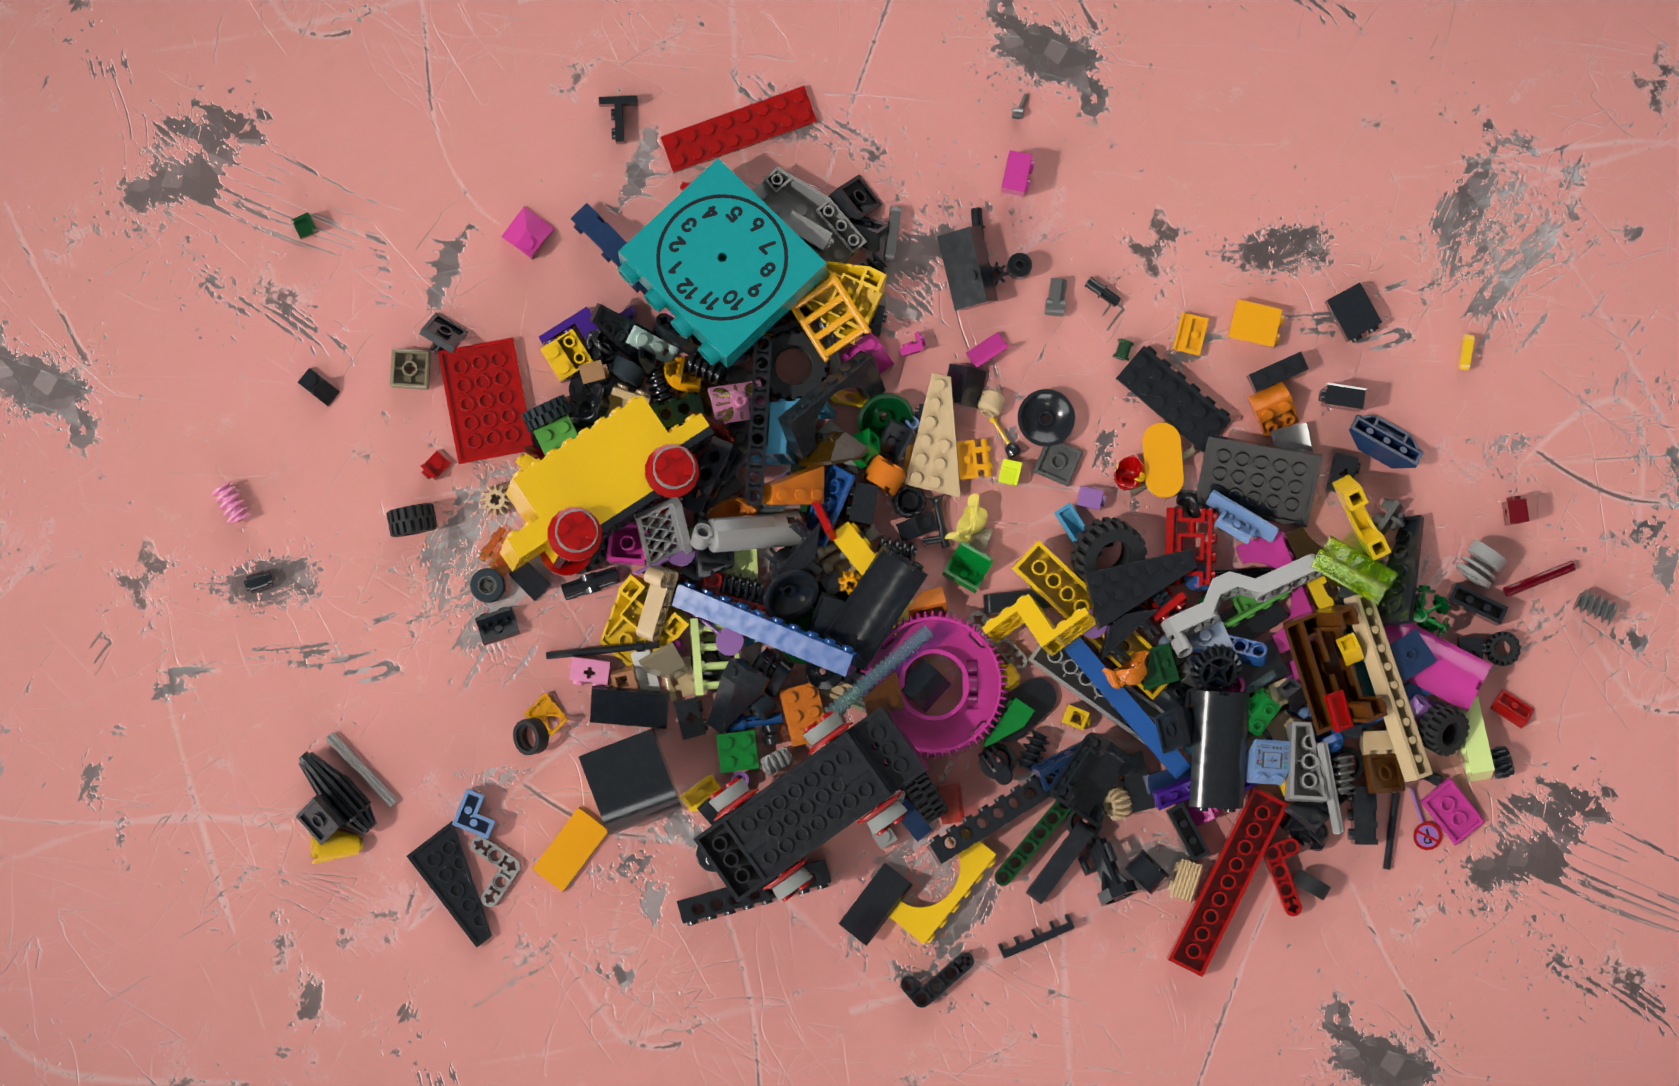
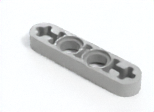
M979 611L972 613L969 618L971 626L975 625L973 623L974 615L977 617L981 615L983 617L981 621L984 624L989 620L984 613ZM977 624L975 630L978 632V630L982 628V626L980 624ZM1007 636L997 643L993 641L991 646H997L996 651L1001 653V656L1008 663L1014 665L1015 659L1012 656L1008 659L1006 656L1011 654L1013 649H1016L1017 652L1014 654L1017 657H1023V665H1014L1015 668L1022 669L1026 666L1027 657ZM1002 642L1010 644L1009 652L1003 653L1000 651L999 646Z

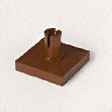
M1395 753L1363 756L1369 794L1400 793L1405 791L1403 774Z

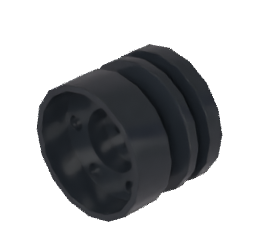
M766 647L757 656L752 665L770 678L764 692L775 697L795 664L785 657L779 663H776L775 660L778 653L775 652L770 659L767 656L771 649Z

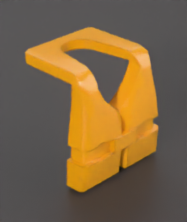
M543 693L536 700V704H532L524 712L527 718L542 720L547 727L549 737L568 720L555 702L551 701L547 693ZM550 716L561 718L560 723L554 729H550L548 726V717Z

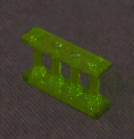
M1331 535L1323 550L1320 549L1310 566L1377 605L1380 603L1386 590L1390 589L1398 574Z

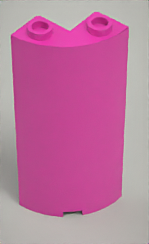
M1413 623L1384 626L1389 645L1416 628L1437 659V662L1407 681L1468 712L1492 664Z

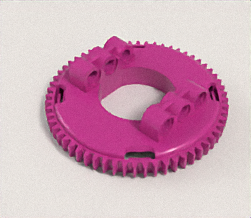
M924 611L923 617H920L917 612L915 619H913L911 614L909 615V621H906L903 617V623L899 624V622H896V627L892 628L868 664L867 669H861V672L866 673V675L860 677L861 680L865 681V684L860 685V687L865 688V691L860 692V694L867 695L893 672H897L900 689L905 686L906 669L915 659L923 655H944L959 666L962 672V698L958 705L950 712L939 716L924 715L911 707L905 698V693L902 691L905 708L890 711L920 755L925 753L926 759H928L929 754H933V758L936 759L939 753L941 758H944V753L951 757V751L958 755V749L960 748L963 752H966L964 746L967 745L972 749L971 742L978 745L977 738L980 737L984 740L985 738L982 733L990 734L987 728H994L991 722L999 721L995 715H1002L998 708H1004L1005 706L1000 702L1007 699L1002 696V693H1007V690L1002 689L1003 686L1008 685V683L1002 682V679L1006 678L1007 675H1002L1001 673L1006 668H1000L999 665L1004 660L998 661L997 657L1001 653H994L998 647L990 646L993 640L986 641L988 635H981L983 629L978 630V632L975 630L977 624L970 627V620L963 623L964 617H961L958 621L956 620V614L949 618V612L946 613L945 617H942L941 611H939L938 616H935L934 611H931V616H927L926 611ZM969 632H972L971 636L975 638L981 644V646L985 645L986 647L980 648L976 644V642H974L969 637ZM894 633H896V639L886 649H881V647H885L895 637ZM983 720L987 721L986 723L983 722V723L979 726V728L972 733V734L974 735L973 737L970 736L971 731H972L981 721H983Z

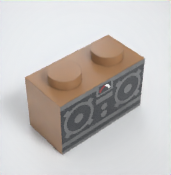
M601 360L578 366L586 390L591 389L596 383L608 384L607 379L610 378L608 367L606 364H602Z

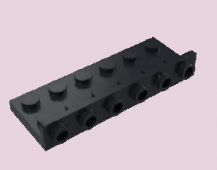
M1143 346L1115 379L1165 422L1174 426L1199 451L1204 453L1208 434L1218 436L1231 421L1229 418L1230 414L1223 408L1219 410L1214 405L1216 402L1208 395L1204 397L1199 393L1201 389L1194 383L1190 385L1186 382V376L1180 371L1175 372L1170 368L1172 365L1163 358L1161 360L1156 356L1157 352L1152 347Z

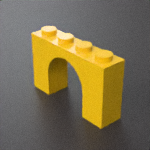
M1349 474L1333 482L1332 485L1361 548L1374 561L1391 553L1384 535L1375 527L1364 506L1369 502L1361 485Z

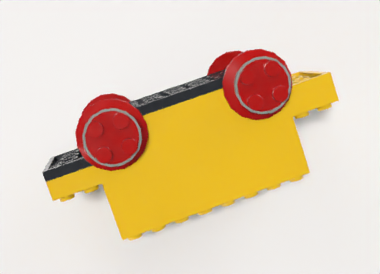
M642 395L639 398L634 396L626 402L627 404L623 408L618 406L612 410L608 418L601 417L594 422L592 428H584L575 439L570 437L562 443L558 450L553 448L546 453L544 459L540 460L538 458L529 464L530 466L527 470L521 469L513 474L514 477L509 482L506 495L525 523L520 531L515 529L507 534L500 551L501 556L512 572L540 555L543 564L551 572L564 576L579 573L589 564L592 555L598 550L600 543L634 521L635 514L668 500V498H678L681 502V496L687 494L695 487L699 477V466L693 454L704 448L714 433L701 413L697 416L692 414L685 419L681 426L677 424L667 432L644 396ZM667 508L661 510L660 513H665V511L667 510Z

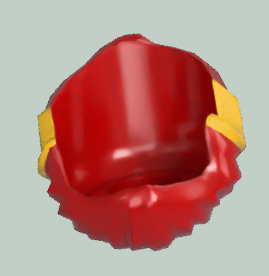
M1137 454L1125 457L1117 462L1113 475L1115 483L1120 489L1129 491L1139 487L1145 480V466Z

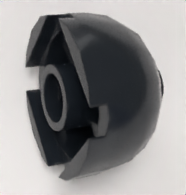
M1296 820L1289 830L1291 831L1290 836L1293 839L1297 840L1302 846L1306 843L1311 846L1310 850L1322 851L1329 837V831L1325 823L1316 833H1313Z

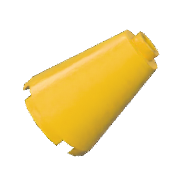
M337 830L322 845L313 836H310L311 858H315L312 864H320L357 855L359 850H363V839H359L357 834Z

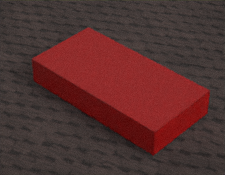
M818 500L813 502L812 505L825 533L831 541L837 539L838 536L824 507Z
M1343 689L1324 695L1334 732L1338 733L1353 727Z

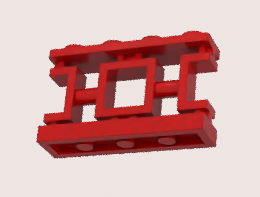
M1167 507L1165 555L1182 551L1183 538H1201L1200 556H1194L1195 561H1205V554H1207L1206 580H1204V572H1194V569L1184 576L1199 577V586L1209 587L1212 579L1216 578V571H1213V563H1216L1217 553L1213 550L1214 544H1217V532H1214V525L1218 519V513H1215V510L1212 508L1201 509V518H1184L1183 508ZM1176 515H1178L1179 523H1188V533H1178L1177 541ZM1207 515L1208 541H1206L1205 533H1196V523H1206ZM1181 578L1168 586H1181Z

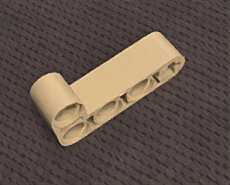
M651 565L647 568L644 581L650 583V587L637 626V636L654 643L660 638L677 584L678 572L661 565Z

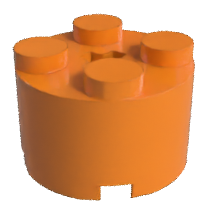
M877 454L872 459L862 478L867 482L870 480L872 485L879 486L880 490L895 497L905 481L907 473L895 464L890 466L891 464L885 458Z

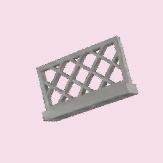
M668 498V500L634 515L648 566L680 551H684L686 555L693 552L683 507L678 498ZM667 508L664 514L660 513L661 510ZM649 516L646 522L641 521V519ZM656 518H660L656 524L653 523ZM666 520H670L667 526L663 525ZM648 528H652L649 534L645 533ZM658 530H663L659 536L655 535ZM668 532H673L669 538L665 537ZM651 540H655L652 546L648 545ZM661 542H666L663 547H658ZM671 544L677 545L673 548L668 549ZM654 551L658 552L657 555L651 557Z

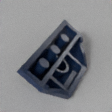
M1356 415L1349 428V432L1358 450L1392 469L1416 468L1424 453L1419 449L1417 442L1411 434L1378 415Z

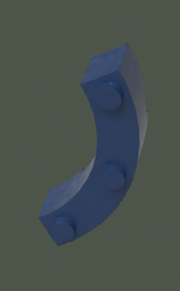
M586 203L570 218L575 223L574 229L580 235L584 233L600 248L602 251L601 256L608 263L612 261L617 267H620L622 264L619 260L618 251L627 242ZM639 281L631 286L637 293L641 291L645 295L648 292Z

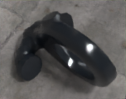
M599 329L591 330L587 333L585 341L588 350L595 344L599 350L607 355H614L616 353V347L607 339V336L602 335ZM600 343L605 344L610 349V351L604 349L600 345Z
M1190 489L1181 490L1176 498L1177 505H1181L1184 512H1187L1191 518H1198L1200 516V509L1194 499L1196 491ZM1190 501L1194 504L1196 513L1192 510Z

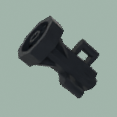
M1100 836L1090 839V844L1087 845L1089 854L1079 857L1078 860L1085 876L1098 872L1102 882V891L1097 894L1101 907L1116 903L1137 893L1138 890L1134 880H1128L1120 873L1116 864L1118 859L1111 842H1107L1106 837L1101 838ZM1092 858L1095 868L1090 869L1087 859Z

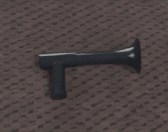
M945 494L926 497L934 506L939 535L923 538L924 546L941 542L942 548L950 547L949 539H945L948 533L941 505Z

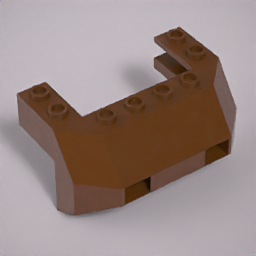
M1332 605L1303 613L1283 622L1285 634L1317 735L1333 729L1324 695L1339 689L1344 691L1352 722L1370 723L1388 715L1387 704L1382 696L1362 695V687L1355 673L1356 667L1354 663L1346 666L1336 642L1337 639L1344 637V629H1347L1345 624H1359L1358 612L1354 605Z

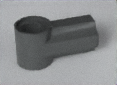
M1051 278L1044 315L1064 317L1067 280Z

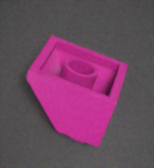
M524 206L501 237L532 260L555 229Z
M872 332L865 335L840 356L846 363L862 350L874 357L880 374L894 364Z

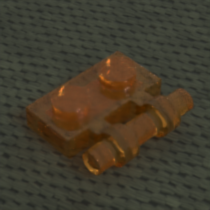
M500 526L491 535L492 538L489 543L483 546L478 558L485 562L487 557L490 556L493 559L489 566L505 576L510 567L500 554L502 547L497 554L492 551L498 542L504 544L503 542L505 541L502 536L506 530Z

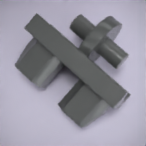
M1385 498L1380 507L1387 511L1384 517L1376 513L1371 519L1383 535L1386 534L1389 528L1395 531L1397 526L1401 528L1405 526L1401 521L1405 515L1400 512L1403 506L1396 499L1392 501Z

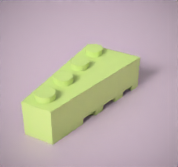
M1476 696L1468 712L1455 705L1453 706V708L1466 715V718L1469 720L1468 725H1470L1469 735L1465 739V744H1462L1460 749L1464 757V768L1467 773L1468 783L1491 779L1495 770L1479 698Z

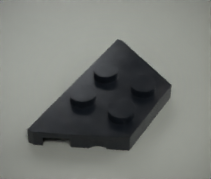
M693 513L694 528L699 523L707 524L709 519ZM709 547L703 550L695 549L696 580H702L733 568L735 565L734 551L713 553Z

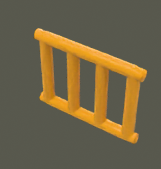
M834 272L829 275V279L808 292L791 308L824 362L830 359L829 356L863 333L868 334L871 332L867 322ZM834 285L839 295L805 318L799 308ZM844 301L850 311L815 334L810 323ZM854 317L860 327L825 350L820 340Z

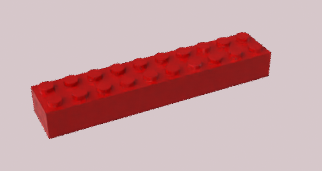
M1255 787L1250 789L1244 801L1243 809H1240L1166 958L1167 960L1203 977L1285 813L1284 810L1289 804Z

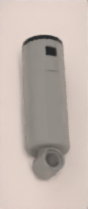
M801 511L712 518L708 520L707 524L699 523L695 526L690 538V544L698 550L709 547L713 553L770 548L771 546L773 548L797 546L801 542V537L789 526L793 524L800 529L795 522L796 518L806 527L807 523Z

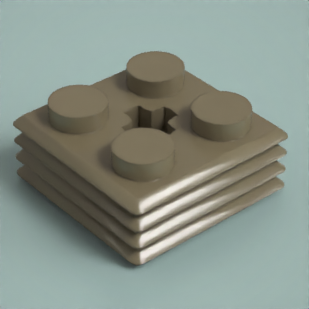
M393 348L390 386L392 388L428 390L431 352L427 350ZM410 364L415 368L412 374L405 370Z

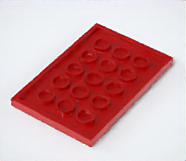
M514 338L458 347L453 353L447 350L438 351L458 464L524 453V447L533 446L531 432L528 431L521 417V414L526 412L527 408Z

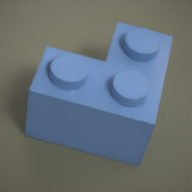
M469 788L466 789L452 825L489 839L496 820L479 814L486 795Z

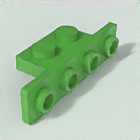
M1293 589L1263 603H1257L1255 599L1243 595H1236L1230 598L1237 613L1222 621L1225 628H1233L1240 623V620L1244 618L1249 619L1256 615V611L1261 608H1269L1273 605L1272 602L1277 599H1285Z

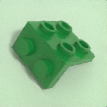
M960 542L942 575L969 591L976 593L994 560L988 554L974 549L972 545Z

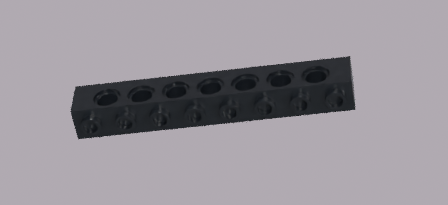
M1050 773L1045 776V779L1051 783L1055 774ZM1034 774L1026 779L1027 784L1022 787L1020 784L1010 789L1011 794L1006 797L1002 794L994 799L995 804L990 807L986 804L978 809L979 814L974 817L970 814L963 818V824L958 827L954 824L945 830L947 834L942 837L938 834L931 838L927 848L940 866L1051 796L1050 790L1044 791L1039 776L1037 777ZM1026 789L1033 790V798H1028L1026 796ZM1010 799L1017 800V808H1012L1009 805ZM994 809L1001 810V818H996L993 815ZM978 819L985 820V828H980L977 825ZM962 829H967L970 832L969 838L962 837ZM945 839L953 841V848L945 846Z
M825 859L803 865L808 872L816 875V880L801 891L798 889L795 891L801 895L810 892L809 888L817 886L819 890L829 887L828 883L831 882ZM769 881L758 888L760 891L759 898L753 899L748 895L739 904L732 903V894L725 887L678 900L677 905L682 923H687L688 926L698 924V919L706 918V921L716 919L717 914L724 912L725 916L736 913L735 909L743 907V910L754 908V904L759 902L762 905L772 903V899L777 897L775 894L770 893L768 889H762L771 882ZM719 898L723 901L721 909H715L712 906L714 899ZM702 904L705 908L704 913L696 914L694 912V905Z

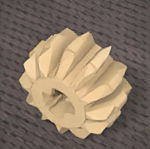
M494 484V490L488 485L489 493L481 492L486 496V498L479 499L480 502H486L481 508L489 507L486 512L488 515L492 510H494V516H498V510L504 515L503 507L506 509L511 508L506 504V502L511 501L509 498H506V492L503 493L506 488L505 486H502L498 491V484ZM494 495L501 497L498 505L491 503Z
M1117 787L1109 791L1102 803L1108 818L1122 820L1130 816L1132 803L1130 802L1131 796H1128L1127 790Z

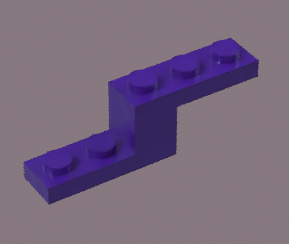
M630 306L619 314L634 320V315L637 313ZM585 307L540 335L539 339L543 345L549 344L557 339V336L560 334H565L571 329L574 330L573 326L576 325L586 340L587 333L598 328L589 321L592 314L588 307Z
M1191 776L1153 791L1156 808L1160 811L1190 799ZM1245 778L1244 791L1255 787V783H1247Z

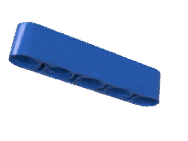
M1229 635L1233 644V650L1237 652L1241 663L1259 667L1267 664L1268 652L1265 644ZM1193 649V651L1200 652V649Z

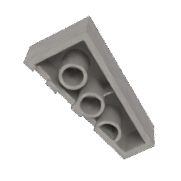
M1294 721L1287 723V741H1290L1291 746L1289 772L1285 778V801L1318 803L1328 801L1319 766L1320 761L1316 752L1312 723Z

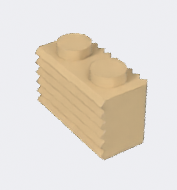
M1182 858L1180 862L1176 861L1173 872L1176 873L1174 880L1170 879L1167 890L1170 891L1169 895L1192 902L1204 866Z

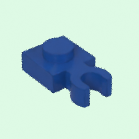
M1340 732L1322 739V742L1328 743L1330 757L1335 752L1341 753L1340 748L1343 746V736Z

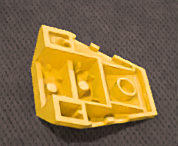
M825 261L827 263V275L811 290L829 279V275L834 272L869 326L884 294L887 275L870 266ZM832 285L805 305L814 312L838 296L839 293L835 286ZM843 301L819 318L828 326L850 310ZM853 317L835 329L833 333L842 339L860 326ZM860 335L850 343L855 345L862 335Z
M631 573L620 586L600 639V643L603 646L629 644L640 640L649 642V640L636 635L639 619L650 587V583L645 582L644 578ZM671 603L661 636L658 639L660 648L676 640L690 624L683 610L671 606ZM657 648V649H649V650H650V653H653L654 651H656V650H658V649H660V648ZM636 651L613 654L625 665L631 666L633 664L631 653Z

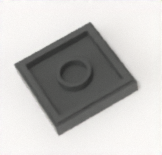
M1062 442L1054 446L1043 447L1033 472L1068 487L1083 451Z

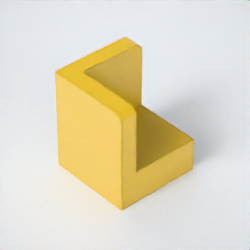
M1354 632L1336 640L1346 666L1364 659Z

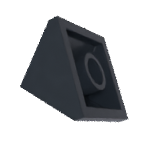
M949 364L947 376L951 377L953 404L979 409L978 402L983 392L987 371L965 365Z
M922 659L905 677V686L901 691L926 713L948 689L951 683L936 668Z

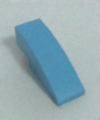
M1068 503L1054 512L1073 544V541L1078 539L1077 534L1079 531L1081 533L1084 531L1083 527L1085 525L1072 504Z

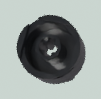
M1143 849L1124 868L1151 895L1170 876Z

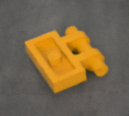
M988 438L980 439L981 447H975V440L956 442L959 480L979 478L978 470H984V477H992L991 469H993V464L990 463L989 452H991V447L988 446ZM976 453H982L983 464H977Z

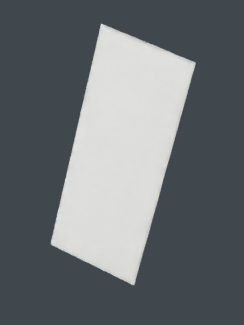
M650 650L632 652L631 657L640 689L661 691L657 675L646 673L638 661L651 654Z

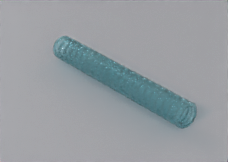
M922 624L921 629L918 628L916 633L913 632L911 637L908 636V640H904L902 645L899 644L897 649L894 648V652H889L890 655L888 657L885 656L884 660L881 659V663L875 664L876 667H872L870 672L867 671V675H862V679H858L856 684L853 683L851 688L848 687V691H844L842 696L839 695L837 700L834 699V703H829L830 706L828 708L825 707V711L827 713L831 710L834 713L838 711L841 717L842 712L845 713L847 708L850 709L852 704L855 705V701H859L861 696L864 697L865 693H869V689H874L873 686H877L879 681L882 682V678H887L888 673L891 674L893 669L896 670L898 665L901 666L902 661L905 662L906 658H910L912 653L915 654V650H919L921 645L924 646L925 642L928 643L930 638H934V634L926 625Z

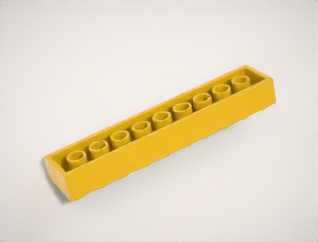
M1036 540L1010 568L1065 620L1072 617V614L1080 608L1092 609L1085 583L1039 540ZM1136 631L1130 634L1120 645L1130 657L1138 651L1147 650L1150 653V648H1152ZM1105 632L1097 638H1088L1082 634L1099 652L1101 651ZM1112 653L1105 657L1116 668L1122 667L1121 663ZM1149 654L1145 660L1146 668L1148 664ZM1121 655V657L1123 658L1124 662H1128V661H1129V660H1127L1124 656ZM1144 678L1140 684L1135 686L1149 699L1153 700L1167 684L1144 690Z

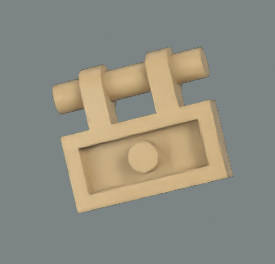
M691 655L682 657L688 671L685 672L684 676L677 679L679 685L673 686L672 679L661 677L664 679L666 686L665 692H669L670 701L677 699L675 692L681 690L683 697L695 694Z

